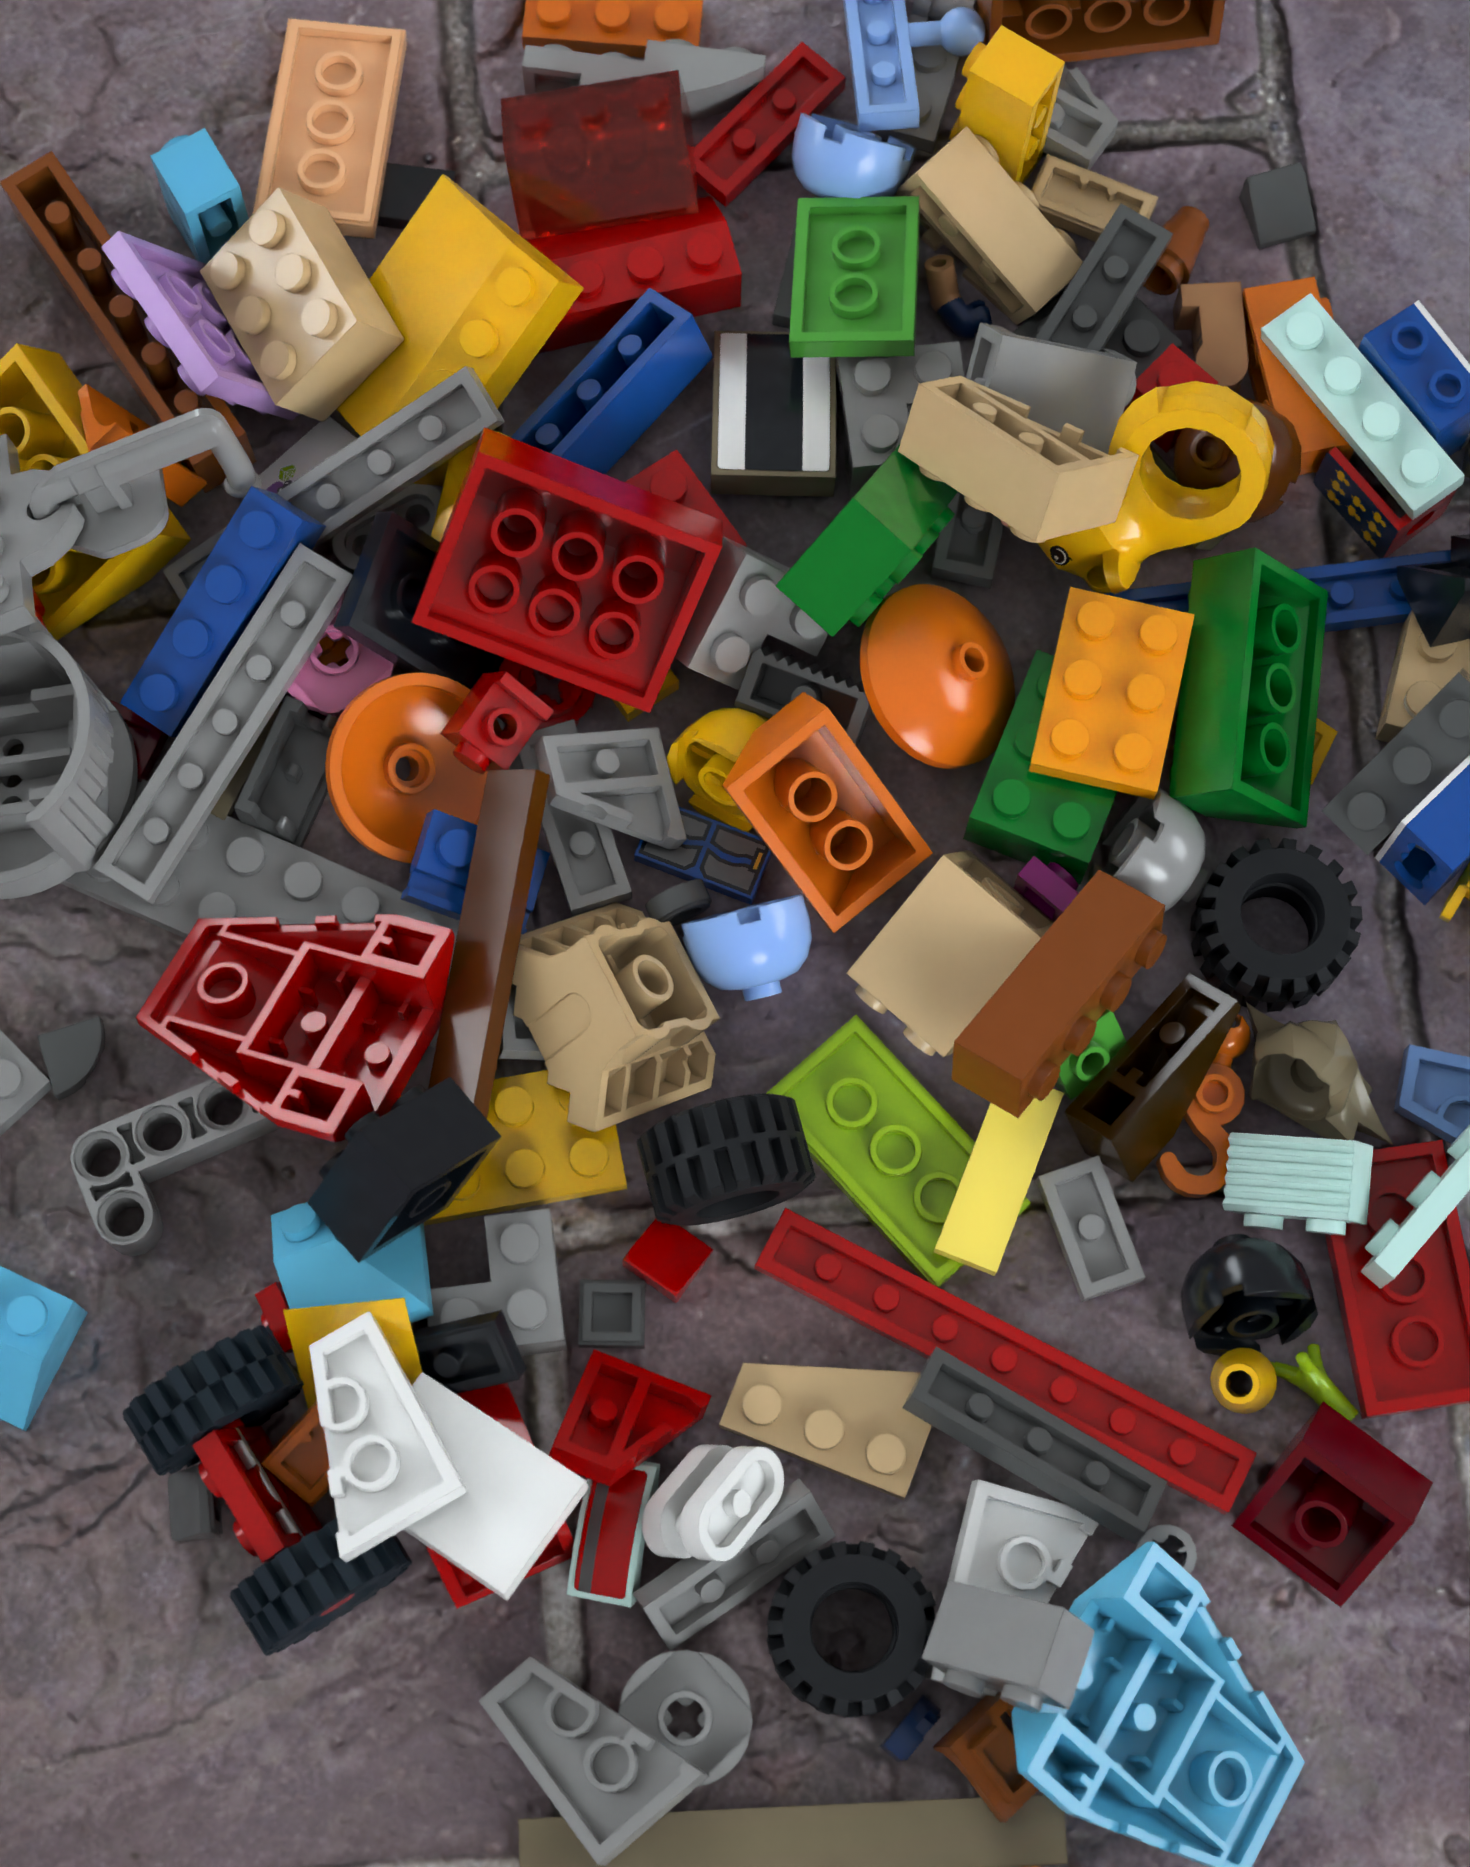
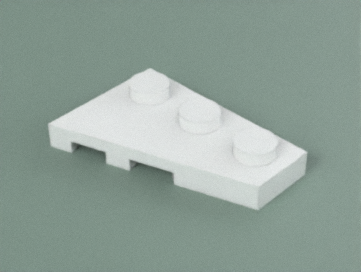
M369 1311L309 1346L320 1425L325 1431L330 1470H327L330 1495L335 1501L339 1532L336 1533L339 1557L346 1563L468 1492L381 1327Z
M979 1479L973 1480L948 1581H955L1048 1603L1055 1590L1061 1588L1073 1568L1071 1565L1087 1537L1093 1535L1099 1523L1067 1504ZM931 1665L925 1674V1679L942 1683L945 1673ZM984 1688L983 1695L995 1696L998 1691Z

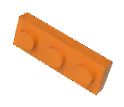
M526 0L522 30L523 49H525V45L543 47L548 44H559L576 52L599 55L607 52H618L629 57L645 58L647 40L664 42L669 39H681L700 47L703 0Z

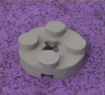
M691 1650L661 1653L641 1665L626 1683L618 1711L621 1716L709 1774L710 1776L699 1786L709 1785L718 1781L736 1766L747 1749L753 1722L749 1694L738 1674L727 1663L716 1656ZM675 1701H678L684 1707L691 1705L694 1701L701 1706L703 1712L698 1716L697 1721L703 1729L694 1738L685 1731L674 1737L667 1730V1727L673 1720L668 1707Z

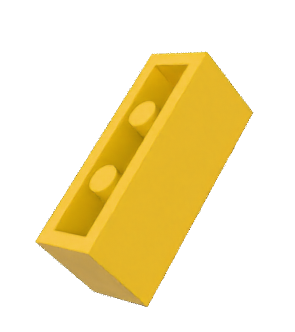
M1001 25L989 43L986 45L978 42L965 61L961 74L967 78V82L962 88L955 104V108L960 110L961 113L951 130L949 140L967 126L974 135L982 136L994 147L999 157L998 163L1014 182L1018 181L1024 184L1042 158L1065 61Z

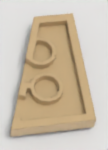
M743 1363L719 1423V1428L904 1500L932 1425L903 1409L920 1372Z

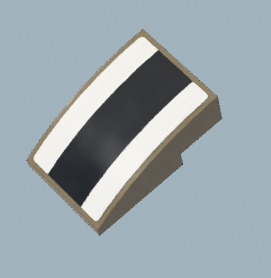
M715 330L711 494L834 497L836 479V357L791 358L789 347L790 332Z

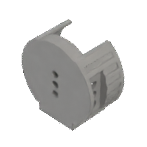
M37 617L35 623L0 636V900L30 896L45 891L70 878L76 872L88 871L100 859L131 810L137 785L138 764L135 745L122 715ZM23 744V752L20 755L8 756L9 750L14 745ZM11 775H18L22 779L21 783L12 788L7 787L9 777Z

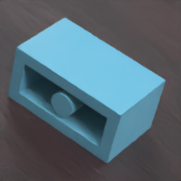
M203 128L190 136L181 135L171 139L160 151L150 155L170 217L195 259L207 264L249 217L240 185L208 132Z

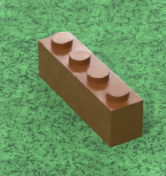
M1099 869L954 1041L951 1080L1019 1118L1034 1098L1039 1101L1044 1100L1055 1086L1060 1074V1066L1070 1054L1079 1056L1086 1049L1095 1033L1096 1022L1106 1010L1115 1012L1128 995L1132 978L1141 967L1150 969L1160 957L1167 940V936L1162 933L1165 905Z

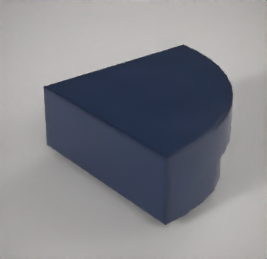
M922 1694L880 1747L897 1762L907 1761L924 1740L923 1737L941 1717L939 1714L941 1709Z

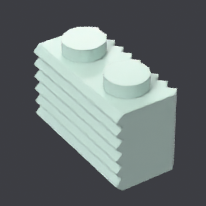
M1230 1133L1228 1137L1230 1146L1227 1150L1228 1160L1226 1162L1227 1173L1225 1175L1226 1186L1223 1190L1225 1198L1222 1205L1225 1211L1244 1215V1227L1283 1230L1284 1218L1306 1220V1232L1345 1235L1346 1223L1367 1225L1373 1157L1372 1145L1356 1140Z

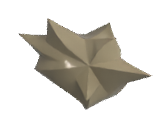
M1246 1002L1255 1039L1251 1086L1248 1093L1251 1100H1259L1326 1139L1354 1140L1356 1131H1359L1393 1145L1369 1098L1373 1088L1363 1078L1349 1042L1336 1020H1308L1299 1023L1289 1021L1286 1024H1282Z

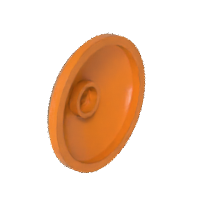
M932 584L911 585L892 593L883 599L869 616L861 638L860 672L870 707L888 736L913 758L937 768H963L991 755L999 745L1015 705V685L1012 665L1005 645L987 617L960 594Z
M406 673L384 678L373 683L354 697L343 710L332 730L325 762L326 783L331 803L348 832L360 844L379 856L397 862L412 863L426 814L433 809L478 825L488 772L479 774L462 764L452 753L456 746L440 734L471 691L459 682L430 673ZM495 719L493 729L495 734L499 736L502 730ZM402 757L409 761L411 767L410 774L405 780L400 779L396 773V763Z

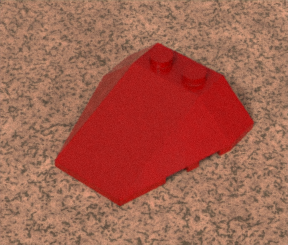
M375 914L374 923H339L336 915L316 916L315 924L280 925L277 917L198 918L138 1012L136 1019L141 1027L275 1125L336 1143L346 1140L344 1138L346 1132L366 1114L376 1111L381 1117L390 1112L391 1107L399 1099L440 1027L455 935L451 928L397 914Z

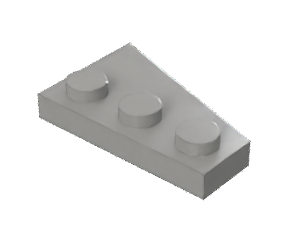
M531 1656L479 1700L480 1704L597 1865L606 1866L710 1776L548 1665Z

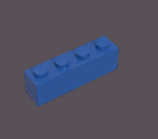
M649 288L520 426L511 438L606 475L714 357L693 315Z
M251 486L120 703L168 736L177 737L299 543L312 550L326 526L278 494Z

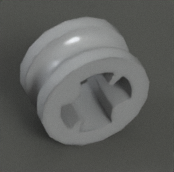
M1171 1524L1157 1525L1147 1530L1137 1542L1136 1550L1145 1542H1155L1161 1545L1167 1538H1172L1181 1546L1175 1554H1184L1182 1567L1189 1574L1194 1570L1197 1560L1196 1545L1191 1536L1180 1527Z

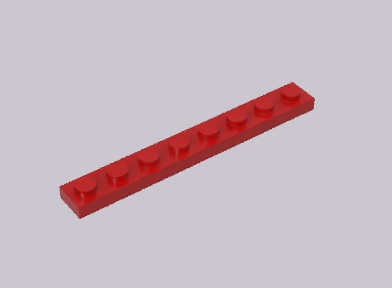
M787 1208L781 1214L755 1264V1270L925 1359L930 1356L937 1346L1167 1481L1166 1485L1224 1515L1229 1513L1257 1455L1251 1449Z

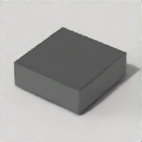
M580 1279L579 1348L645 1349V1280Z

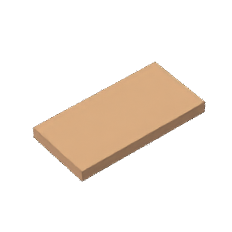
M288 18L253 214L280 187L326 207L343 236L375 239L407 46L406 30Z

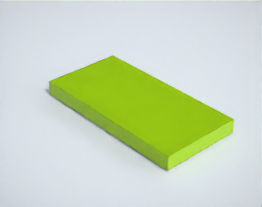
M854 1015L773 1086L767 1094L783 1095L795 1099L810 1157L922 1279L940 1288L965 1265L934 1253V1249L975 1142L857 1015ZM1026 1196L1020 1209L1019 1215H1021L1031 1204V1202L1026 1198Z

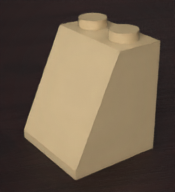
M969 850L944 854L848 970L847 974L859 984L855 988V992L868 1006L881 1014H885L889 1010L907 1025L903 1033L913 1045L930 1056H933L937 1051L941 1056L946 1057L953 1053L954 1041L1054 922Z

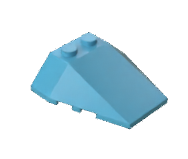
M1145 1542L1078 1596L1069 1609L1072 1614L1095 1630L1070 1709L1067 1710L1043 1703L1040 1712L1035 1713L1014 1706L1011 1714L1018 1772L1068 1815L1208 1867H1252L1305 1761L1263 1691H1254L1237 1662L1242 1656L1232 1637H1223L1205 1607L1211 1601L1201 1584L1157 1543Z

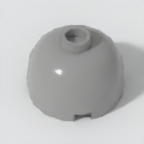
M1158 787L1154 800L1137 796L1118 818L1102 845L1112 846L1108 862L1104 869L1093 862L1088 874L1087 883L1100 869L1165 905V911L1172 908L1180 899L1189 902L1198 894L1207 877V870L1201 867L1206 854L1205 833L1194 813L1187 806L1171 798L1168 792Z

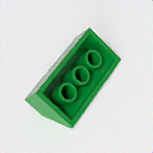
M1256 547L1193 561L1191 588L1188 593V613L1195 614L1181 678L1179 705L1176 710L1177 726L1173 764L1169 775V796L1180 801L1188 808L1210 818L1294 829L1307 827L1328 591Z

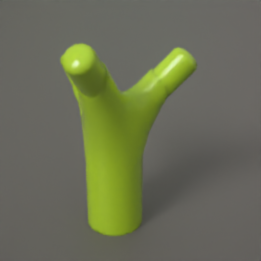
M1309 1344L1307 1346V1353L1304 1351L1297 1353L1296 1361L1299 1367L1270 1361L1275 1369L1276 1376L1304 1391L1318 1406L1325 1402L1349 1421L1359 1413L1327 1375L1318 1344Z

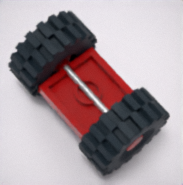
M260 1325L253 1330L250 1328L245 1329L232 1339L228 1336L216 1342L213 1348L207 1351L203 1349L191 1356L190 1361L182 1366H175L165 1373L166 1377L159 1381H154L144 1389L145 1393L136 1396L129 1403L130 1407L124 1409L122 1413L123 1418L156 1474L159 1476H164L168 1472L172 1474L178 1472L186 1465L190 1467L199 1463L198 1471L206 1487L216 1497H223L236 1518V1521L233 1522V1530L238 1541L249 1554L258 1556L261 1562L265 1563L254 1570L253 1575L243 1579L237 1585L238 1587L230 1593V1598L264 1655L269 1656L274 1652L278 1653L292 1643L295 1645L311 1633L325 1628L330 1622L340 1616H344L353 1610L355 1606L377 1594L378 1590L388 1586L396 1579L395 1577L404 1573L408 1566L412 1564L411 1558L396 1534L346 1563L339 1557L336 1533L339 1532L337 1518L322 1527L310 1505L261 1464L263 1457L273 1447L261 1425L271 1419L270 1415L285 1408L289 1404V1400L297 1397L304 1385L268 1326Z

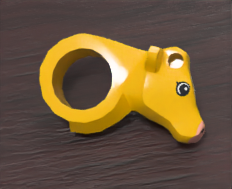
M1192 381L1172 386L1155 387L1134 400L1119 417L1109 446L1108 455H1115L1120 447L1139 455L1116 522L1047 539L1045 542L1037 544L1058 569L1083 578L1088 586L1097 593H1113L1115 595L1129 589L1138 574L1141 563L1149 556L1163 550L1183 547L1218 537L1241 527L1249 520L1264 495L1271 469L1274 442L1266 418L1251 402L1226 386ZM1183 428L1208 431L1225 441L1237 456L1241 472L1236 478L1221 487L1204 490L1183 487L1166 477L1156 465L1150 443L1167 431ZM1001 520L1002 525L1010 528V525Z

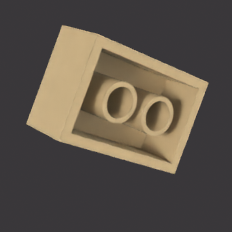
M280 187L270 195L200 270L202 277L274 404L324 422L405 340L328 209Z

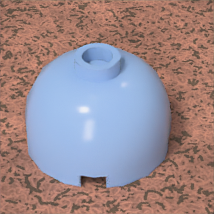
M801 113L794 135L791 156L794 173L802 187L819 198L895 196L898 188L905 182L916 148L892 136H889L887 143L881 142L882 137L872 133V131L859 132L857 124L818 114L809 116Z
M801 894L749 905L746 908L730 912L725 911L681 924L685 948L695 971L706 983L719 990H742L745 1001L781 993L782 989L779 980L785 979L801 968L808 957L812 941L810 916L804 896Z

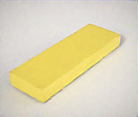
M1052 1089L1044 1100L1039 1101L1034 1098L1019 1118L990 1103L935 1246L934 1253L990 1275H996L1064 1092Z

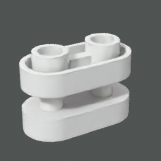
M703 1444L694 1447L652 1495L645 1506L642 1517V1532L649 1549L660 1557H694L699 1560L727 1561L732 1559L776 1507L782 1496L784 1472L778 1456L771 1449L758 1446H737L732 1448L726 1445Z

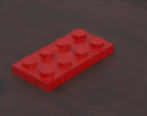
M1443 1140L1373 1150L1367 1225L1346 1223L1345 1235L1325 1234L1362 1419L1470 1403V1268L1457 1206L1396 1278L1380 1289L1360 1272L1373 1257L1365 1249V1246L1390 1218L1400 1225L1415 1208L1406 1200L1412 1190L1431 1170L1441 1177L1448 1169Z

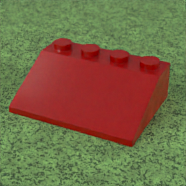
M484 427L411 623L651 713L722 549L723 521Z

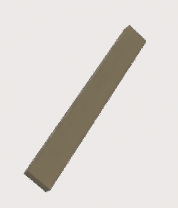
M1044 1794L1033 1795L1006 1823L997 1820L981 1797L667 1812L606 1866L597 1865L563 1817L518 1819L519 1867H1019L1068 1864L1065 1812Z

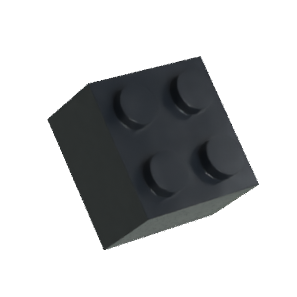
M451 1077L428 1090H425L422 1085H417L403 1094L393 1104L390 1112L380 1117L376 1111H372L350 1127L344 1136L349 1144L320 1169L319 1175L324 1180L307 1203L359 1263L448 1208L501 1138V1135Z

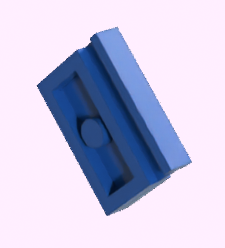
M436 809L428 812L409 869L410 877L400 899L460 920L478 825ZM539 848L536 851L521 934L527 933L528 929H525L529 914L533 912L550 856V852Z

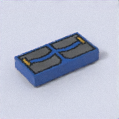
M679 807L687 839L678 849H666L640 839L634 854V861L686 881L702 879L707 889L750 905L754 901L773 854L761 837Z

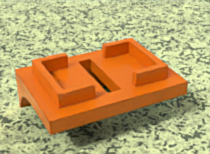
M85 384L78 390L82 409L80 415L88 452L152 427L88 384ZM181 461L162 468L166 497L180 507L184 506L207 485L205 479L183 466Z

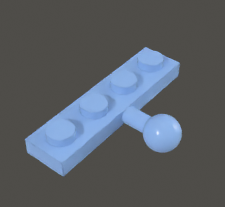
M843 0L859 132L919 128L920 108L911 47L942 45L952 55L967 56L978 42L983 43L985 24L982 17L971 8L957 7L948 11L940 21L908 23L905 0Z

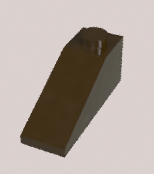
M1191 973L1183 979L1110 1060V1063L1097 1074L1064 1111L1087 1155L1091 1157L1099 1155L1103 1165L1133 1183L1174 1137L1241 1009L1238 1000Z

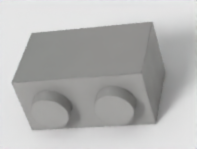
M949 1580L922 1659L945 1673L942 1683L960 1693L973 1697H982L984 1688L1002 1692L1001 1700L1026 1711L1039 1713L1043 1703L1069 1710L1095 1630L1064 1607Z

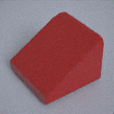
M655 1218L622 1259L624 1268L641 1280H645L647 1284L674 1303H677L714 1249L681 1226L661 1223V1221H657Z

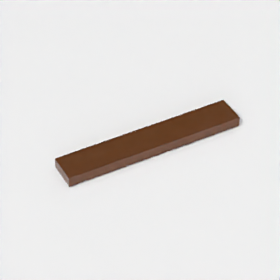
M537 769L488 770L428 1086L429 1089L451 1077L486 1119L550 781V775Z

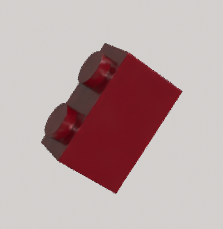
M1322 1402L1286 1446L1231 1526L1339 1607H1342L1413 1525L1433 1482L1325 1402Z

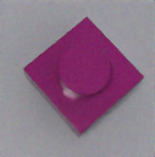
M1035 856L1017 874L1014 889L1053 922L1057 920L1078 895L1076 890L1079 887L1077 881L1063 867L1054 862H1050L1046 866Z

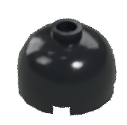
M1245 1234L1228 1235L1216 1241L1212 1248L1203 1253L1191 1265L1181 1290L1182 1311L1189 1339L1194 1337L1196 1348L1207 1354L1222 1356L1227 1351L1235 1348H1251L1261 1352L1260 1345L1255 1340L1270 1338L1276 1334H1279L1281 1344L1283 1345L1296 1339L1308 1330L1318 1316L1311 1283L1302 1263L1282 1245L1264 1239L1250 1238Z

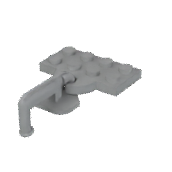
M212 408L195 409L62 462L51 470L31 469L20 472L18 449L6 433L0 435V636L36 622L32 577L53 566L70 549L101 559H108L147 544L163 531L168 522L169 511L162 468L210 449L225 472L226 478L224 479L223 486L226 493L232 497L244 498L251 486L261 488L262 480L260 476L254 471L247 453L225 417L219 411Z

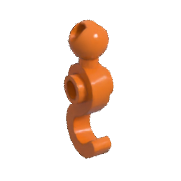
M1237 1014L1234 1028H1230L1184 1116L1192 1132L1211 1151L1213 1165L1210 1172L1202 1176L1188 1173L1172 1152H1165L1156 1160V1167L1162 1181L1172 1191L1184 1197L1202 1198L1217 1192L1226 1184L1227 1150L1230 1144L1228 1140L1229 1134L1222 1127L1239 1115L1245 1101V1089L1242 1081L1231 1069L1234 1058L1240 1057L1247 1050L1251 1037L1250 1027L1240 1014Z

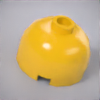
M721 708L698 718L671 745L667 755L671 778L675 785L682 778L684 779L687 786L694 792V795L688 802L701 815L748 833L753 828L722 785L752 733L765 723L768 718L740 708Z

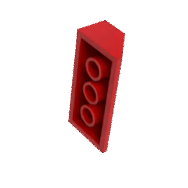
M711 195L524 238L584 287L537 354L602 339L649 288L685 309L693 317L741 307L742 272L727 220Z

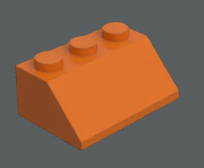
M805 692L798 695L752 733L722 785L833 933L838 931L933 854L830 709Z

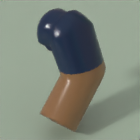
M936 255L926 260L924 266L932 308L957 337L974 339L980 322L992 325L991 314L984 301L975 300L966 305L959 293L954 258L949 255Z

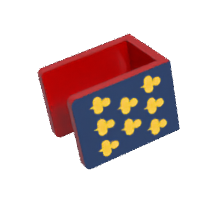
M1336 447L1325 454L1313 480L1317 489L1378 558H1387L1441 517L1457 489L1413 521L1407 513L1399 518Z

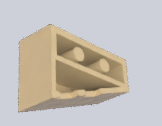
M966 126L898 188L895 196H919L920 224L927 229L922 235V240L934 251L943 244L968 267L963 271L962 277L1013 323L1018 325L1037 313L1068 284L1079 270L1083 261L1078 256V248L1073 239L1060 228H1054L1038 210V201L1031 190L1018 181L1014 182L998 163L999 157L994 147L982 136L974 135Z
M963 376L919 383L898 452L919 465V470L923 475L935 481L945 482L963 494L964 500L968 505L984 512H990L1010 525V530L1015 536L1032 543H1043L1047 539L1116 522L1139 457L1138 454L1120 447L1115 455H1108L1081 442L1084 430L1066 423L1063 425L1061 433L1034 422L1028 419L1030 406Z

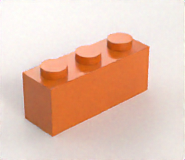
M1315 276L1244 288L1242 292L1249 360L1248 373L1255 401L1273 407L1280 415L1285 416L1294 425L1301 444V472L1299 475L1316 473L1325 454L1334 447L1338 448L1348 461L1354 452L1352 447L1261 340L1262 327L1310 293L1333 319L1331 304L1327 297L1320 298Z

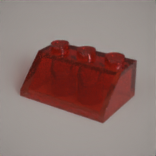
M679 70L501 99L503 149L519 233L525 240L699 213L691 112Z

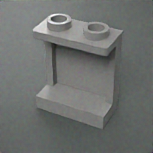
M980 322L966 378L1030 406L1028 419L1061 433L1063 425L1066 423L1084 430L1081 442L1108 454L1119 417L1123 414L1125 406L1131 402L1135 393V368L1137 362L1115 350L1103 348L1100 352L1016 335L1004 327Z

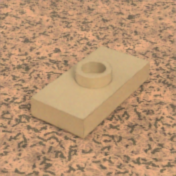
M1047 154L1031 189V192L1038 201V210L1051 225L1095 242L1120 203L1150 220L1158 201L1157 196Z

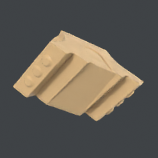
M615 902L521 934L512 984L517 986L513 1016L521 1018L526 1027L529 1028L549 1071L547 1084L570 1092L567 1122L592 1132H597L712 1087L716 1053L704 1030L718 1021L720 1017L670 921L660 922L653 918H646L642 911Z

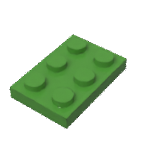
M919 196L798 198L789 333L791 358L915 356L920 231Z

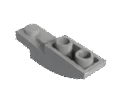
M669 39L664 42L647 40L644 61L631 59L629 56L618 52H607L602 55L576 52L559 44H548L543 47L525 45L522 62L524 94L527 97L578 103L579 125L647 128L676 125L709 118L736 107L765 78L766 55L753 54L740 47H728L723 50L699 47L681 39Z

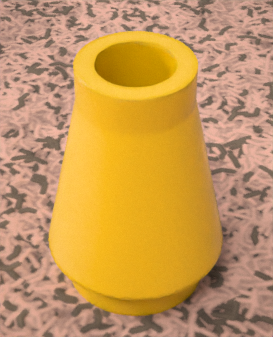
M1235 1348L1227 1351L1219 1357L1211 1372V1388L1215 1398L1223 1407L1235 1413L1249 1414L1261 1410L1271 1401L1276 1391L1277 1376L1272 1363L1265 1355L1251 1348ZM1241 1370L1250 1375L1253 1386L1249 1394L1239 1395L1232 1391L1230 1388L1232 1382L1229 1377L1233 1371Z

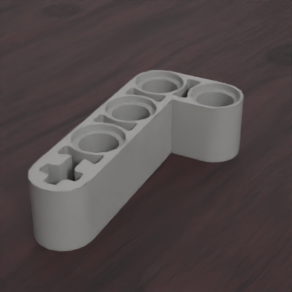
M212 1078L86 1131L74 1143L70 1159L73 1172L93 1223L101 1237L121 1254L137 1256L147 1253L157 1245L161 1239L164 1227L162 1215L149 1183L282 1127L275 1125ZM234 1098L243 1102L242 1114L233 1123L218 1125L212 1122L213 1109L222 1100ZM169 1123L178 1124L182 1127L181 1139L176 1146L165 1151H158L152 1148V1136L159 1127ZM110 1148L120 1151V1163L114 1172L103 1177L91 1174V1164L96 1154ZM131 1207L143 1209V1225L136 1233L125 1237L115 1235L114 1223L120 1212Z

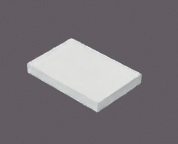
M422 1372L412 1387L468 1492L403 1530L496 1594L508 1600L589 1488L586 1480Z

